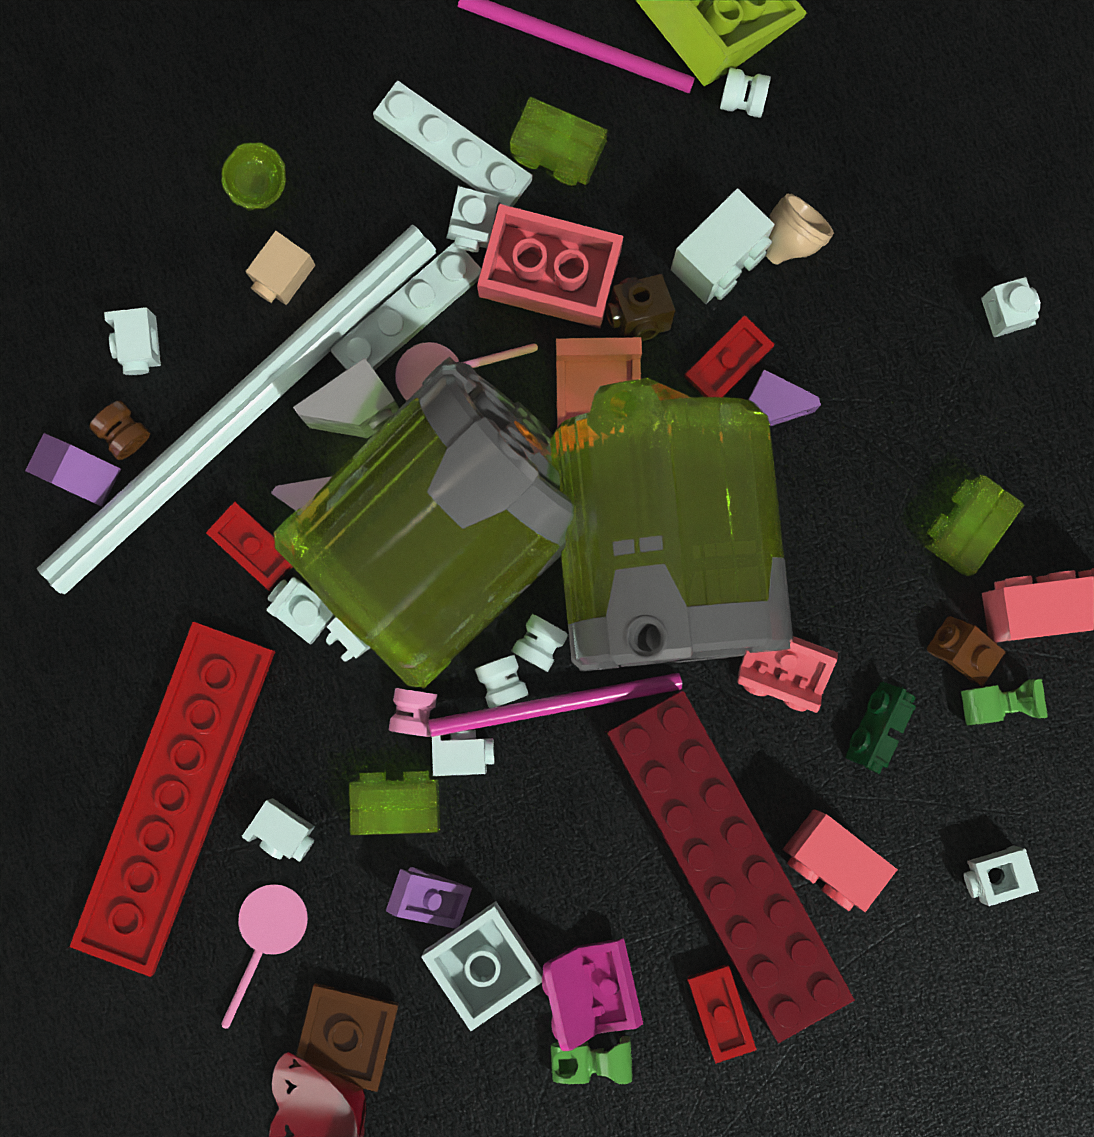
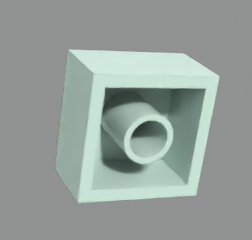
M737 188L676 249L671 271L705 304L714 296L721 300L737 284L736 279L742 273L741 269L745 266L749 271L752 270L767 254L765 250L772 243L769 236L775 224Z
M496 901L425 949L421 956L470 1031L542 983L543 970Z

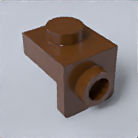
M952 616L946 618L927 647V651L933 656L947 661L972 683L982 687L1006 652L975 625Z

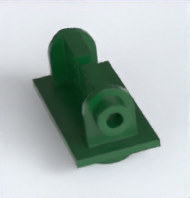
M880 681L877 690L868 701V709L859 728L850 739V747L845 758L861 764L877 774H880L883 767L888 768L899 741L887 734L890 728L900 733L904 732L916 708L913 705L916 697L906 692L907 690Z

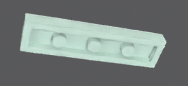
M398 80L373 113L374 119L476 191L499 196L498 206L502 204L513 207L532 181V175Z
M454 243L451 244L330 349L331 353L346 370L366 358L373 370H376L479 280L481 268L465 250L454 247Z

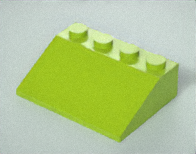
M636 0L703 86L728 74L730 67L737 68L803 19L807 14L797 0Z

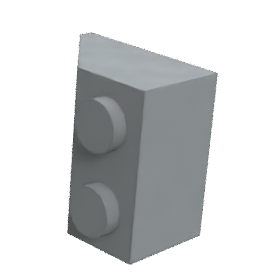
M366 358L293 407L309 428L369 438L381 427L390 426L382 435H376L381 437L398 424L396 420L398 417L392 416L399 410V407Z

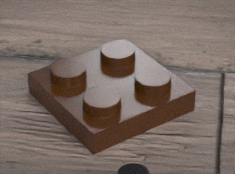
M315 983L296 1056L363 1089L377 1092L399 1003ZM295 1059L294 1067L301 1066Z

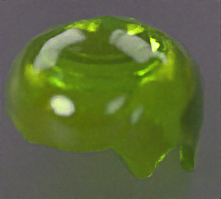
M261 142L244 143L237 146L224 162L221 171L223 189L233 203L247 210L269 207L278 200L286 184L285 163L276 150Z

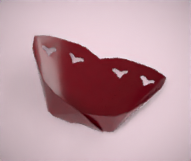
M289 1052L285 1053L278 1060L272 1078V1093L279 1110L271 1123L269 1137L286 1136V1125L289 1126L294 1134L292 1137H364L366 1098L363 1088ZM293 1059H296L298 1064L301 1065L289 1068L290 1065L294 1064ZM286 1080L297 1086L290 1094L287 1093L289 1085L286 1083Z

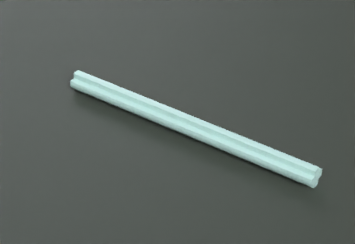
M411 225L38 566L37 570L49 581L56 591L60 594H66L328 354L333 346L365 320L437 254L432 243L423 236L417 227Z

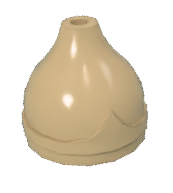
M786 194L769 216L775 225L769 236L772 243L766 251V257L772 263L778 265L789 259L810 256L820 250L822 246H825L830 241L834 232L829 223L812 206L793 194Z

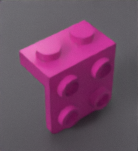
M624 938L578 945L544 963L542 986L545 994L549 996L553 1015L551 1021L552 1032L558 1040L562 1051L573 1050L600 1033L636 1029L643 1025Z

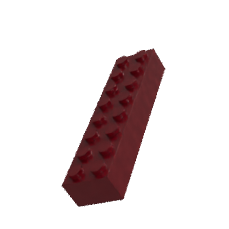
M679 691L606 731L778 1043L784 1041L855 1001L685 692Z

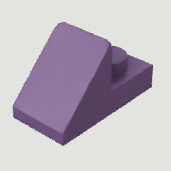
M410 867L408 871L400 869L386 912L396 917L456 929L460 925L472 888L418 868Z

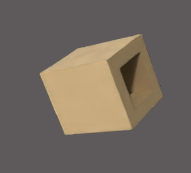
M275 231L246 270V273L254 282L251 289L270 303L277 298L287 305L315 267V263L310 254Z

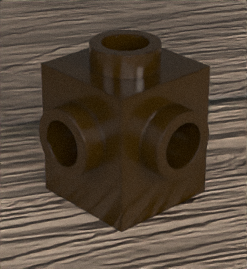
M662 274L642 279L638 277L627 278L618 285L613 286L611 301L606 304V314L611 328H617L621 338L641 337L642 341L654 338L658 333L670 330L675 307Z

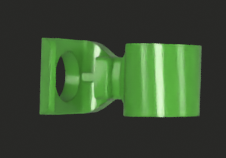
M1041 678L1029 679L1017 689L1002 692L999 689V685L961 691L966 725L1003 721L1005 713L1019 711L1035 718L1048 717Z
M622 1036L620 1043L607 1052H604V1048L591 1050L588 1042H584L570 1051H562L559 1042L551 1044L553 1082L585 1084L589 1083L592 1073L608 1077L618 1084L632 1082L630 1036Z

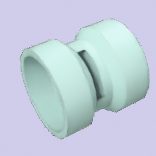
M730 67L720 109L734 111L738 108L746 110L750 116L761 118L771 76L757 74L751 77L745 75L740 69ZM749 84L751 86L747 102H744L747 85Z
M532 614L526 624V635L523 639L517 640L511 652L548 672L554 662L553 653L555 649L563 646L569 634Z
M515 655L475 669L479 681L486 686L487 694L485 698L489 708L498 707L529 695L525 683L520 681L516 672L519 666Z

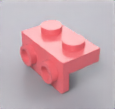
M794 636L793 641L790 643L791 649L758 653L746 651L747 654H744L739 666L737 682L743 685L748 692L757 696L770 695L781 699L787 706L798 711H806L807 709L813 712L819 711L822 694L837 662L838 652Z

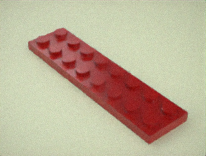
M192 622L71 941V948L149 977L154 975L275 654L274 650L203 624Z

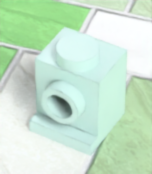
M1026 277L994 286L981 298L994 337L1034 326L1036 324L1035 320L1039 318V296L1033 287H1029Z
M148 308L104 312L105 321L115 329V333H110L109 335L110 351L112 357L117 358L118 362L122 364L123 374H146L149 372V367L161 366L156 316Z
M476 730L450 733V740H443V735L432 737L433 776L486 774V764H494L493 738L476 739Z
M272 798L265 801L242 835V838L249 842L258 837L262 840L259 846L271 856L281 859L285 855L289 859L293 857L300 862L314 843V839L309 837L315 826Z
M1017 846L1007 847L1005 850L969 860L970 871L964 873L966 887L971 897L979 896L980 902L987 906L1039 891L1026 849ZM993 868H998L1001 873L1000 879L996 883H991L988 876L989 871Z

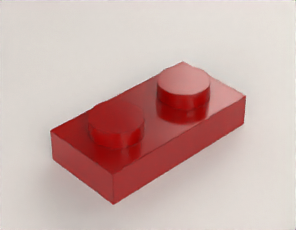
M744 315L684 377L715 406L775 344Z
M236 502L206 532L207 535L270 591L299 561L293 553Z
M724 964L688 976L687 980L715 1064L757 1050L729 965Z

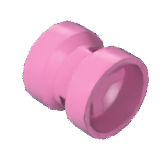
M395 688L393 701L397 707L396 714L390 718L389 731L431 737L428 720L430 711L436 706L437 694Z

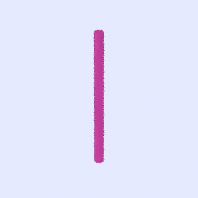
M459 0L458 2L459 8L683 92L690 93L695 77L489 0Z
M673 673L428 720L431 737L680 690L682 689V681L679 673Z

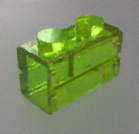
M530 97L511 137L510 150L511 153L516 155L515 160L523 166L537 169L541 165L554 171L553 176L567 185L575 186L577 181L587 185L605 146L607 130Z
M983 475L974 479L973 482L966 479L951 498L957 504L950 514L946 516L941 513L927 531V534L932 537L926 545L927 549L965 576H970L977 572L1024 506L1020 500L1009 492L1004 491L1002 487Z
M403 771V780H386V772L360 773V781L350 782L351 835L431 833L440 830L439 780L429 779V771Z

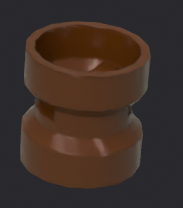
M116 401L104 408L96 415L89 426L98 438H103L109 443L108 450L117 460H122L136 452L150 436V432L142 423L134 422L131 418L130 409L122 401Z

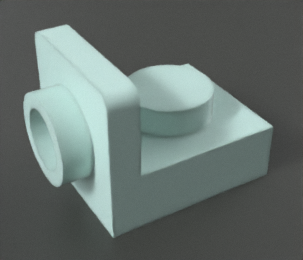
M458 186L446 237L447 239L455 240L454 247L470 252H478L479 247H488L499 196Z
M295 577L289 583L282 580L274 588L268 597V600L272 603L266 610L309 644L315 641L338 612Z

